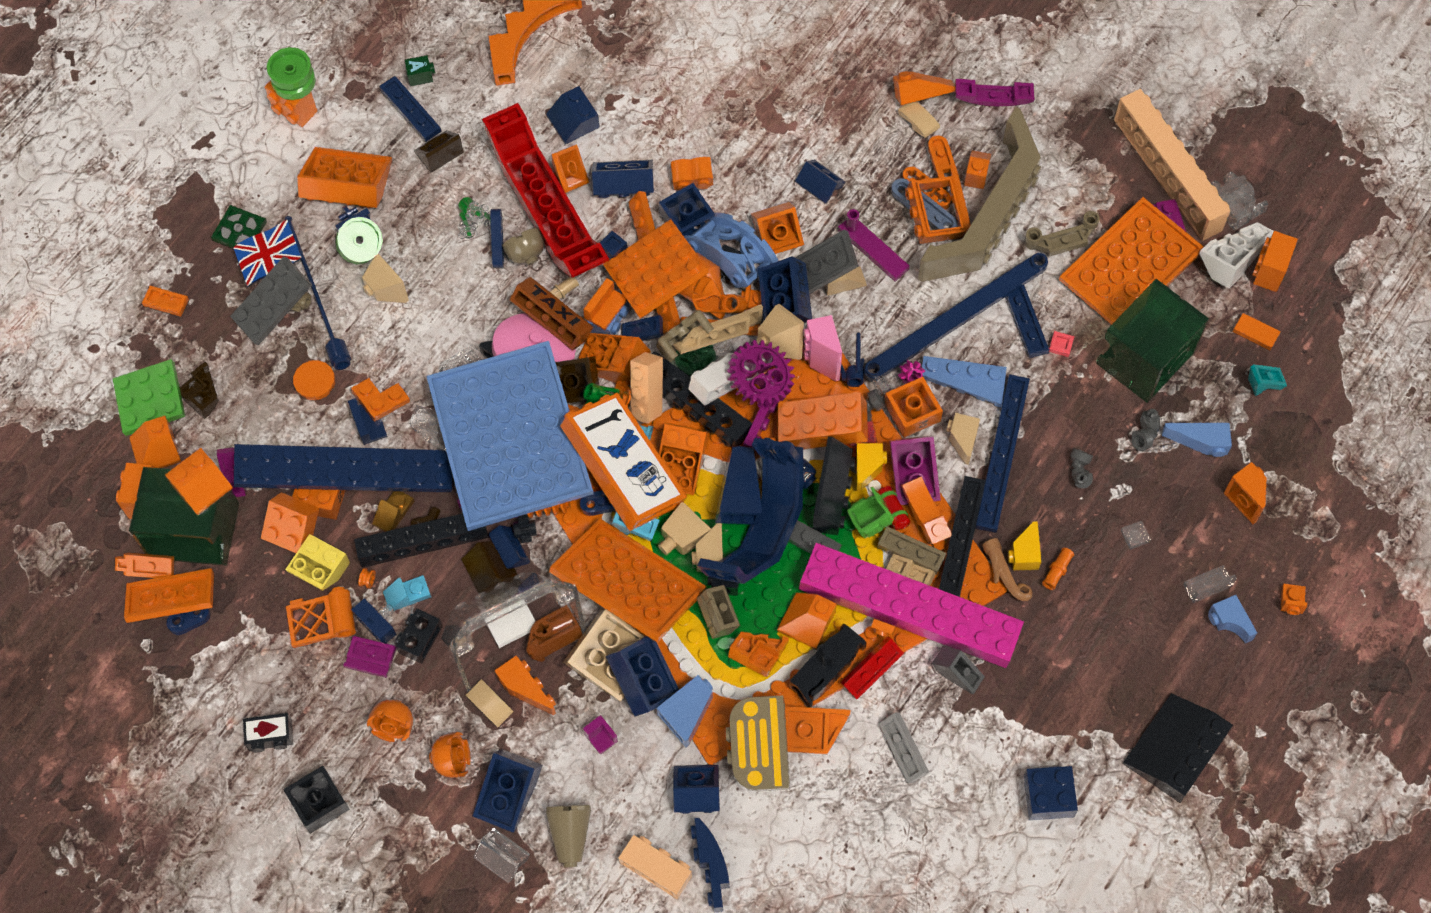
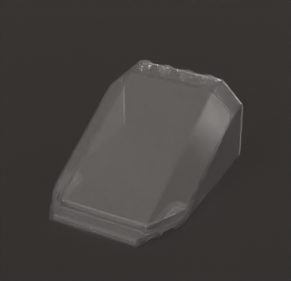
M530 571L526 574H518L514 577V580L508 583L498 584L494 590L488 593L478 594L474 600L468 603L462 602L458 604L450 613L441 641L467 693L471 690L459 656L474 648L471 634L477 629L549 593H553L558 604L565 603L568 606L583 634L586 628L576 585Z

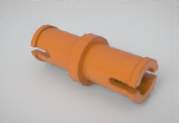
M1065 547L1061 549L1055 562L1051 563L1050 571L1042 582L1044 587L1049 590H1055L1061 576L1066 574L1069 562L1074 557L1072 550Z

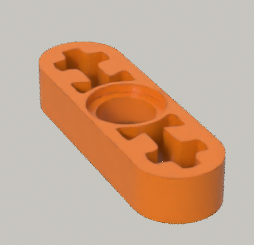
M913 166L907 167L903 171L902 176L903 179L909 182L911 180L931 179ZM908 175H909V176L915 175V179H914L913 177L909 179V178H908ZM942 187L933 188L930 192L922 191L945 210L950 207L951 195ZM943 198L946 199L945 202H944V201L938 202V199H940V200H942Z

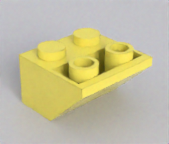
M309 534L285 570L323 591L340 579L350 561L346 553Z

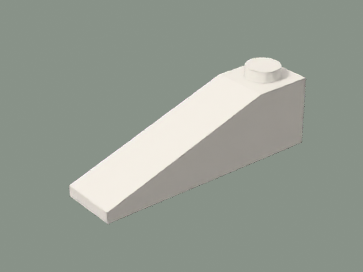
M1257 222L1240 229L1236 234L1231 235L1229 233L1221 240H1211L1199 253L1211 279L1230 288L1261 252L1266 238H1271L1274 231Z

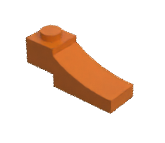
M922 476L900 485L916 523L920 525L928 545L935 544L952 536L945 518L935 505Z

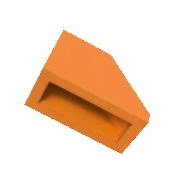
M971 151L964 186L984 189L991 159L990 153Z

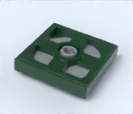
M230 205L212 234L211 239L233 248L241 241L260 234L267 220L264 217Z

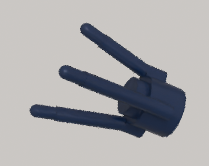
M859 332L856 334V365L849 366L845 372L841 363L840 373L842 381H847V385L850 387H859L864 383L865 359L862 358L860 361L861 334Z

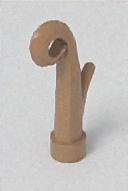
M998 538L986 541L982 547L991 560L994 583L997 584L1000 577L1013 597L1020 601H1029L1032 598V589L1024 583L1016 585L1001 551L1002 546Z

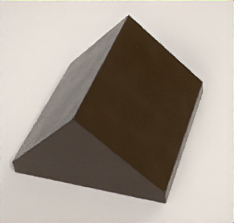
M448 130L414 150L430 173L464 153L459 134Z
M492 541L478 542L461 559L480 597L519 578L515 568H506Z

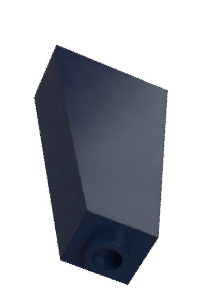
M745 446L732 447L727 459L715 523L757 525L762 515V506L754 448Z

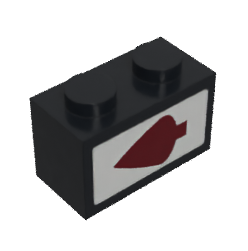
M288 713L243 719L244 745L249 751L259 753L267 748L281 750L286 749L289 745H294L292 719Z

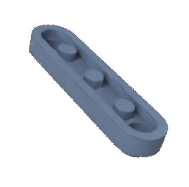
M903 178L897 179L892 184L891 193L894 198L910 209V202L905 196V189L910 182ZM921 191L929 225L935 230L946 229L944 226H949L950 228L957 227V219Z

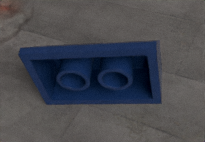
M653 159L593 162V195H598L599 198H607L611 194L627 197L638 191L646 192V196L654 193Z
M648 636L606 656L634 717L654 710L679 690L657 642Z

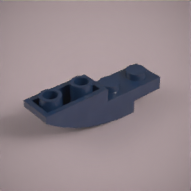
M694 818L695 825L691 826L692 839H697L698 847L693 848L694 861L699 862L700 868H709L705 870L706 884L711 883L712 892H707L709 907H714V913L723 912L721 889L730 888L726 863L711 831L700 818Z

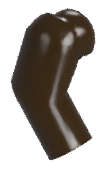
M432 506L427 516L412 519L411 525L437 520L441 510Z

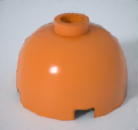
M384 700L373 707L367 721V727L370 725L372 728L371 733L382 740L395 742L394 738H402V742L409 738L414 719L411 710L401 701Z
M461 732L442 735L435 740L429 753L430 763L444 777L458 778L464 777L468 773L465 769L466 764L470 765L471 762L470 748L467 739L462 740L461 735L463 734Z

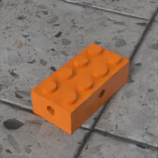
M861 392L778 403V442L788 441L796 447H802L804 450L826 447L828 436L837 439L843 444L868 441L867 402Z

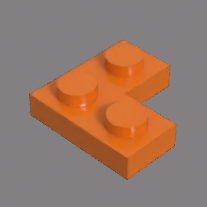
M370 378L351 387L352 393L374 422L410 402L409 396L399 383L381 393Z

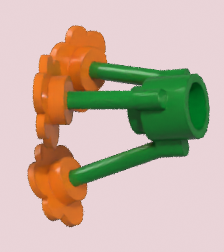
M618 381L615 388L591 383L586 386L583 397L587 400L586 404L589 402L596 403L607 394L611 396L618 393L628 407L631 400V388L628 386L627 381Z

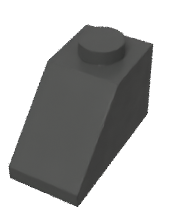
M943 646L932 662V665L943 677L970 694L975 693L985 677L959 649Z

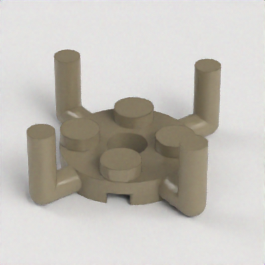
M696 310L676 327H673L661 336L656 343V347L664 358L672 363L678 356L672 347L674 343L686 337L695 327L702 326L707 334L714 327L702 311Z

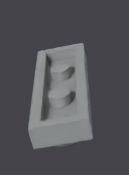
M900 712L893 713L879 723L908 784L916 782L929 773Z

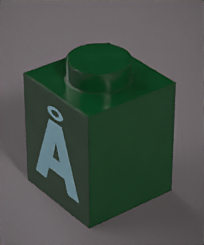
M428 55L405 59L410 87L433 82L432 74L436 73L434 63H429Z

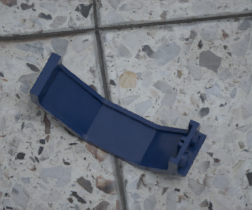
M770 438L754 439L752 446L763 462L761 518L757 525H750L740 548L719 562L700 558L697 566L706 576L744 584L780 561L803 509V448L796 447L791 442H778Z

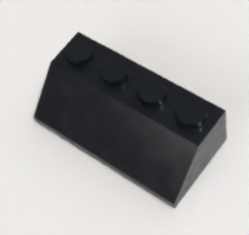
M830 436L827 439L814 511L813 529L820 533L838 536L839 528L844 529L846 516L842 515V511L848 507L849 496H845L846 489H851L852 477L849 476V471L854 470L856 457H852V448Z

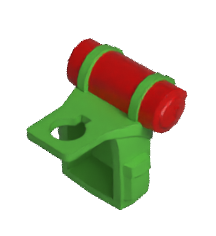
M872 486L873 496L860 499L847 510L853 524L864 538L874 536L889 525H893L896 530H902L911 523L907 511L903 509L896 492L890 486L883 487L878 491Z

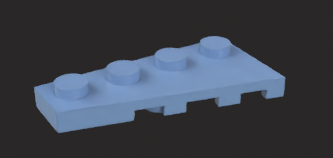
M923 356L922 368L925 372L922 373V377L925 380L943 387L949 386L957 389L959 393H967L975 396L978 400L984 402L986 400L994 403V406L1002 407L1007 367Z

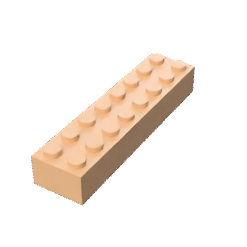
M1138 89L1120 98L1114 121L1171 200L1176 199L1179 211L1200 240L1204 241L1222 232L1230 213L1228 203L1222 200L1216 187L1210 184L1205 172L1196 165L1194 157L1185 150L1183 142L1174 135L1171 126L1163 120L1160 111L1152 105L1149 96L1144 94L1141 89Z

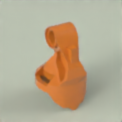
M696 252L710 273L679 294L691 301L696 310L711 313L719 319H723L726 313L744 312L747 307L746 299L741 295L724 294L720 267ZM734 299H736L737 306L735 307V309L732 307V302Z

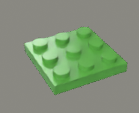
M172 359L112 378L122 432L125 436L133 434L144 422L158 417L166 416L169 422L185 417L176 367Z

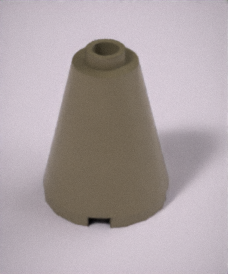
M590 805L546 807V816L558 862L563 863V867H577V862H582L591 815Z

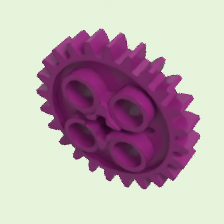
M753 340L750 344L745 342L743 347L739 346L731 355L732 358L728 362L730 367L727 369V372L731 373V375L728 377V380L734 381L731 388H738L736 395L741 393L744 395L742 401L749 398L750 405L757 401L758 407H761L763 403H765L766 407H769L772 403L777 405L779 400L783 401L791 392L789 388L794 385L792 380L795 375L790 372L794 367L787 365L791 359L783 358L786 352L780 354L778 352L779 346L773 349L772 342L765 346L764 340H761L759 344H757L756 340ZM744 365L748 366L750 368V371H748L744 367ZM772 376L775 377L778 382L774 381L772 379Z

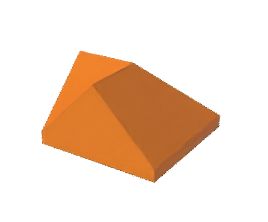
M577 144L552 154L553 172L565 193L590 183Z

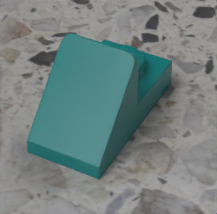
M1255 364L1250 366L1248 380L1255 396L1266 389L1282 390L1287 386L1279 367Z

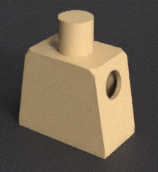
M682 502L662 526V536L665 540L658 547L665 555H668L674 548L680 554L685 555L696 548V544L711 528Z

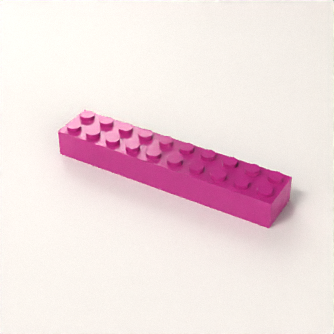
M818 543L814 546L799 586V590L810 594H817L838 605L948 647L959 649L964 653L1006 668L1011 660L1024 623L1022 620Z

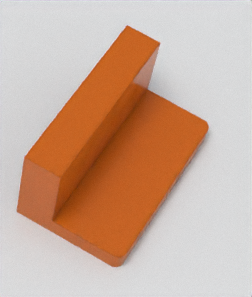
M606 278L584 307V318L606 330L625 305L627 299L623 294L614 290V282Z

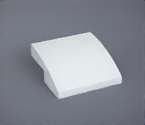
M518 589L479 609L499 648L529 634L533 624L536 622Z

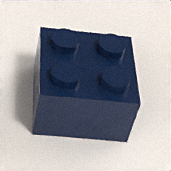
M1072 766L1026 769L1023 777L1029 820L1074 818L1078 812Z

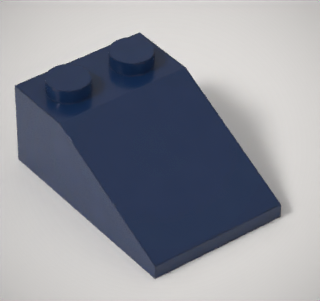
M504 749L494 752L473 817L514 833L536 787L543 765Z

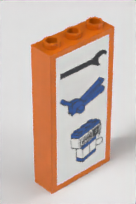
M618 393L611 396L607 394L596 403L589 402L580 410H571L565 414V419L560 427L629 531L676 509L680 503L685 501L687 495Z

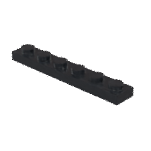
M964 476L952 536L939 586L940 590L960 597L986 482V480Z

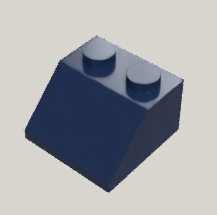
M580 86L563 93L546 113L547 118L565 145L600 128L598 114Z
M694 183L659 202V213L664 221L667 222L671 219L682 234L715 216V213Z
M719 765L674 766V813H712L720 811Z

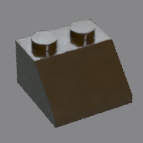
M595 356L555 362L567 403L587 401L583 397L586 386L591 383L599 385Z

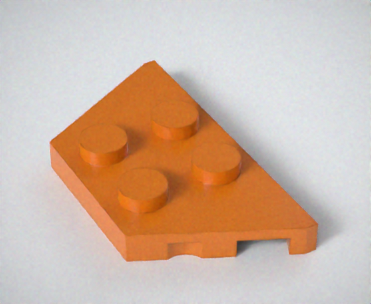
M785 706L788 752L828 755L850 716L851 710Z

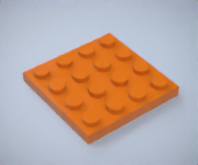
M671 219L603 264L640 319L710 273Z

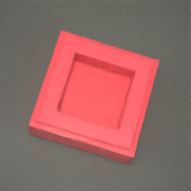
M1054 331L1049 352L1069 357L1075 336Z

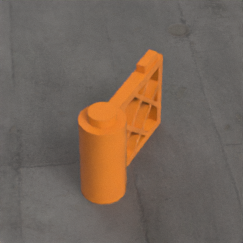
M335 587L326 596L304 601L303 598L290 601V605L286 606L293 648L335 637H350L356 633L349 590L344 587ZM324 603L325 610L320 616L312 612L317 604ZM303 609L306 612L298 622L293 617V611ZM310 614L318 618L311 629L303 625ZM324 622L328 625L329 633L319 635L315 631ZM301 627L309 631L304 639L297 641L296 634Z

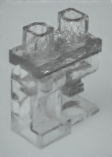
M1230 172L1223 178L1225 185L1222 186L1216 180L1210 184L1216 187L1219 196L1228 203L1230 213L1227 223L1233 230H1236L1249 223L1250 220L1265 213L1268 202L1264 200L1255 205V191L1253 186L1246 181L1247 178L1244 175L1238 177L1234 172Z

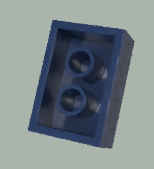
M791 256L758 268L764 320L777 304L782 305L804 323L812 319L805 262Z

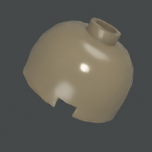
M538 228L523 231L521 236L517 238L514 236L502 245L505 254L511 261L518 264L527 263L528 266L538 261L537 257L544 249V240Z

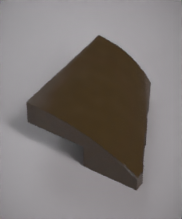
M206 362L192 371V378L180 386L182 399L204 419L211 414L219 401L209 366Z

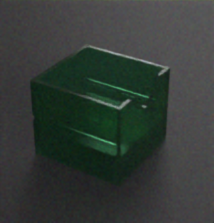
M1155 279L1106 330L1104 338L1111 347L1103 355L1100 354L1098 356L1096 364L1148 403L1196 352L1209 318L1187 301L1182 300L1179 295L1158 279Z
M143 467L137 500L135 501L129 532L143 552L151 555L174 556V561L227 566L239 508V502L232 489L197 515L172 487L165 476L172 469Z

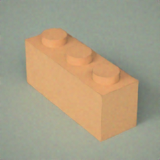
M645 352L631 360V413L636 420L648 424L662 415L663 357Z
M633 835L619 856V863L678 900L692 878V871L689 870L691 867L681 860L676 862L671 859V854L662 848H659V850L655 849L647 838L643 836L638 838Z

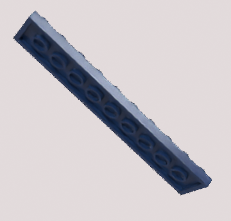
M234 444V487L450 493L452 491V470L446 450Z

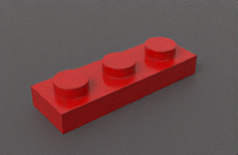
M887 636L840 683L857 700L904 652Z

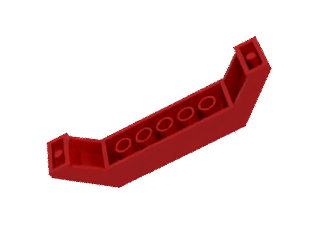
M519 103L483 118V125L502 171L534 228H538L541 233L544 245L557 268L573 278L609 261L600 242L597 243L591 238L539 149L527 117Z

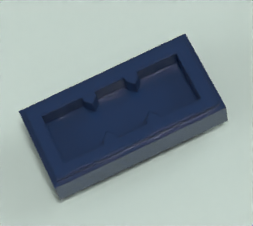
M658 315L622 323V336L639 337L642 341L663 336V318Z

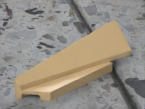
M760 304L740 314L711 322L714 329L708 334L702 326L695 327L683 340L674 343L673 347L680 354L747 334L749 327L761 323L763 306Z

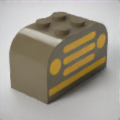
M783 695L750 697L739 701L731 711L730 727H726V740L731 742V750H727L728 764L732 765L736 780L743 787L751 791L789 790V762L785 700Z

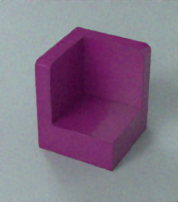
M601 715L583 728L584 735L599 754L604 753L618 742L617 735Z

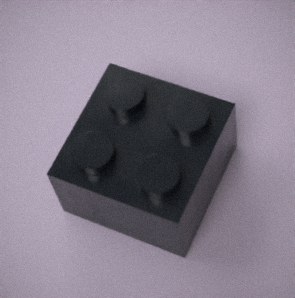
M324 766L319 767L283 789L310 834L350 810Z

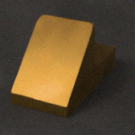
M394 491L387 501L381 499L372 523L373 526L384 532L396 529L415 502L414 498L402 491Z

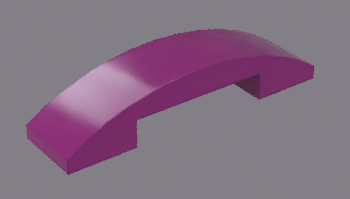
M955 79L956 98L972 104L1016 106L1032 103L1035 100L1034 83L1014 82L1013 86L975 84V80Z

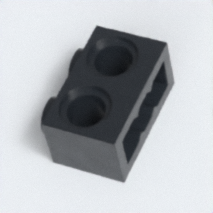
M416 609L415 613L408 617L407 627L403 633L398 635L395 644L399 654L422 664L443 625L439 618ZM421 623H428L426 628L418 629ZM410 642H418L414 648L407 647Z

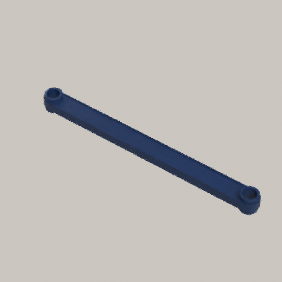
M1043 253L1034 254L869 361L864 367L865 378L870 382L878 381L907 362V360L918 355L1042 274L1048 266L1047 256ZM1035 262H1040L1043 265H1036ZM875 369L878 372L870 373L868 370Z

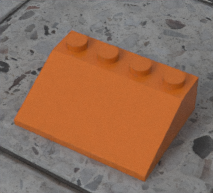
M314 147L297 176L298 196L308 200H322L328 203L337 202L346 205L377 208L383 197L392 157Z

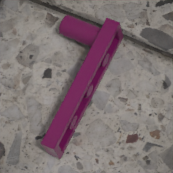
M856 209L848 211L847 219L838 226V231L847 230L852 244L896 282L909 270L910 265L859 221V212Z

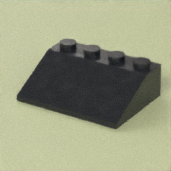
M1171 693L1123 764L1181 803L1233 724L1215 712Z

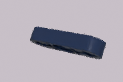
M491 209L493 268H504L502 209Z

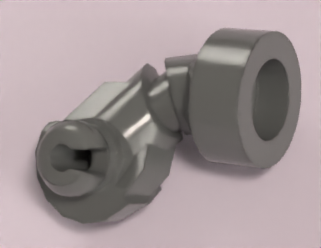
M877 389L870 391L867 395L868 424L872 421L871 410L880 411L886 407L885 401Z
M1149 409L1142 413L1140 424L1143 429L1132 434V443L1139 451L1151 448L1153 440L1158 435L1160 416L1155 409Z
M1073 448L1070 454L1073 460L1071 465L1073 467L1071 469L1072 477L1078 488H1087L1093 482V474L1083 467L1090 464L1093 455Z

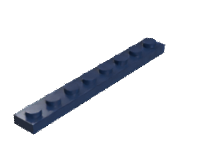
M1009 374L976 529L997 533L1030 378Z

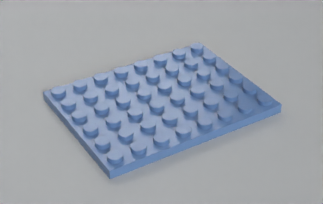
M549 341L426 376L468 531L594 494L585 463L560 427L565 419V414L569 412V407Z

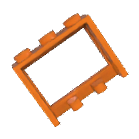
M958 173L947 177L910 181L905 189V196L910 202V216L912 219L914 218V233L918 237L919 243L924 244L963 238L971 223ZM950 186L951 201L954 203L956 219L960 227L930 231L921 190Z

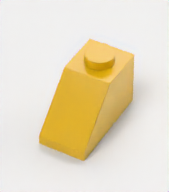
M857 443V491H862L882 472L883 464H887V451H883V443Z
M1038 521L1032 522L1013 542L1012 549L1008 550V562L1012 563L1013 571L1039 570L1041 552Z

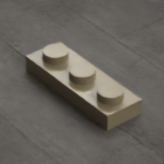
M886 527L877 548L890 554L911 559L915 565L933 570L936 575L946 557L945 552L890 527Z

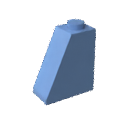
M699 675L657 707V715L685 748L690 745L713 699L712 685L707 679L702 680Z

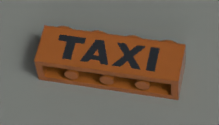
M532 277L519 283L509 299L571 350H575L586 342L594 328Z

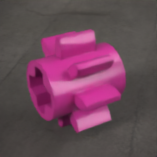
M907 360L903 366H899L901 373L898 374V377L903 379L904 384L921 378L925 370L920 367L921 364L918 361L912 364Z

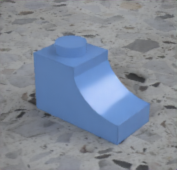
M1236 595L1211 606L1208 617L1212 625H1216L1218 631H1232L1244 643H1248L1255 638L1257 631Z

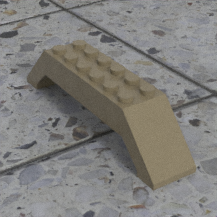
M1016 107L1007 120L1003 144L1007 145L1011 156L1010 163L963 239L938 246L930 244L920 261L919 281L925 282L981 270L984 264L987 265L989 263L993 248L997 249L1002 240L1000 238L1001 235L1008 232L1012 217H1017L1021 208L1019 207L1021 202L1025 203L1030 194L1028 192L1029 189L1036 186L1039 180L1038 174L1041 170V166H1039L1041 157L1020 108Z

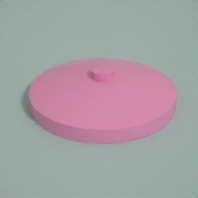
M526 313L517 314L505 319L496 328L492 340L493 356L549 341L554 360L559 362L574 359L576 349L571 350Z

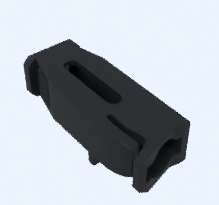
M843 623L840 631L830 637L789 681V688L798 694L806 707L811 708L813 701L820 698L849 668L858 650L863 651L866 648L867 642Z

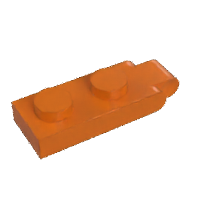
M124 553V557H115V571H123L124 576L159 578L174 575V556Z

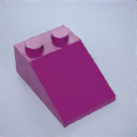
M934 436L889 440L895 490L900 504H908L900 485L921 476L933 501H941Z

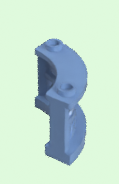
M717 212L714 217L710 218L706 224L692 235L684 236L695 252L700 253L720 267L735 288L748 287L759 276L758 268L779 261L765 239L761 241L754 234L755 229L744 221L738 222L734 220L733 216ZM719 239H736L739 241L741 254L723 251ZM759 263L760 266L755 269L754 264ZM746 264L751 271L748 276L745 275Z

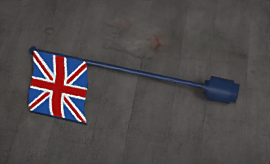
M286 216L282 223L272 229L249 237L234 246L233 250L247 288L256 281L265 278L283 256L287 257L293 264L299 260L302 261L331 339L325 346L330 363L336 370L348 368L351 364V356L345 341L335 338L292 225V217Z

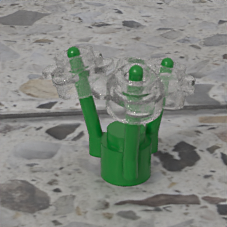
M470 197L461 199L458 207L461 210L459 216L463 221L458 227L460 230L458 237L460 239H469L477 236V223L482 222L485 227L489 228L488 231L491 232L490 212L487 213L488 206L486 204L481 205Z

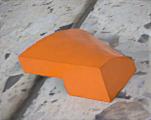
M740 632L730 646L728 657L767 677L783 653L789 638L782 636V639L768 638L767 634L753 635L747 632Z

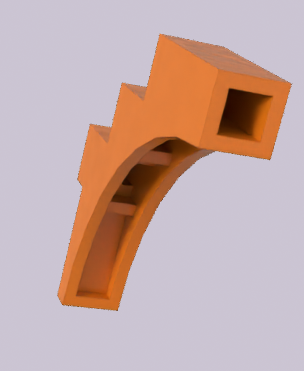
M523 0L524 11L505 14L508 33H498L489 36L496 86L515 83L517 58L523 45L535 30L555 16L581 9L582 1Z

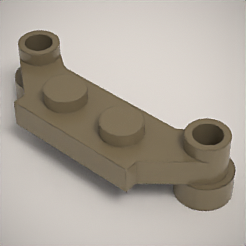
M1088 211L1084 214L1081 225L1042 236L1040 229L1035 227L1029 228L1025 236L1026 247L1030 250L1036 249L1048 253L1049 257L1088 245V238L1098 226L1100 217L1098 213Z

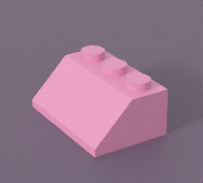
M832 315L807 320L806 329H803L805 337L803 339L804 348L802 349L804 360H808L810 368L834 381H839L842 349Z

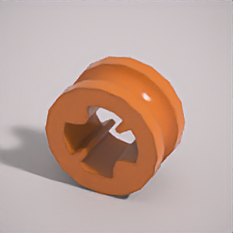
M363 568L359 576V587L365 585L367 589H371L375 581L376 571H368L367 568Z

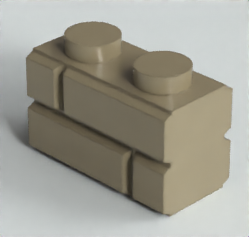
M724 585L706 589L697 597L712 639L729 635L740 626Z

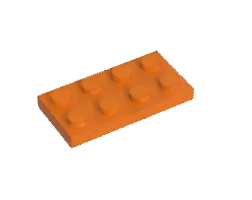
M212 568L127 583L124 610L125 621L130 623L213 608L214 572Z

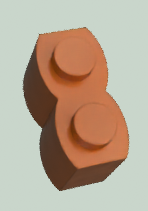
M710 157L671 161L674 190H681L692 183L699 189H707L714 185Z

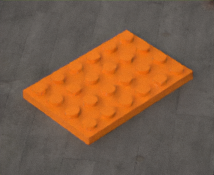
M1142 197L1059 276V281L1121 332L1200 255V250L1204 246Z
M601 518L556 560L549 570L551 574L657 643L697 601V597L707 587Z

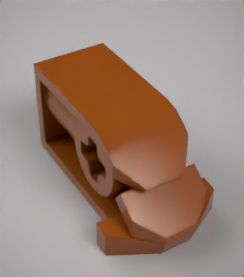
M567 605L537 620L533 624L527 645V653L533 660L543 662L545 660L544 657L580 639L583 635L578 622Z

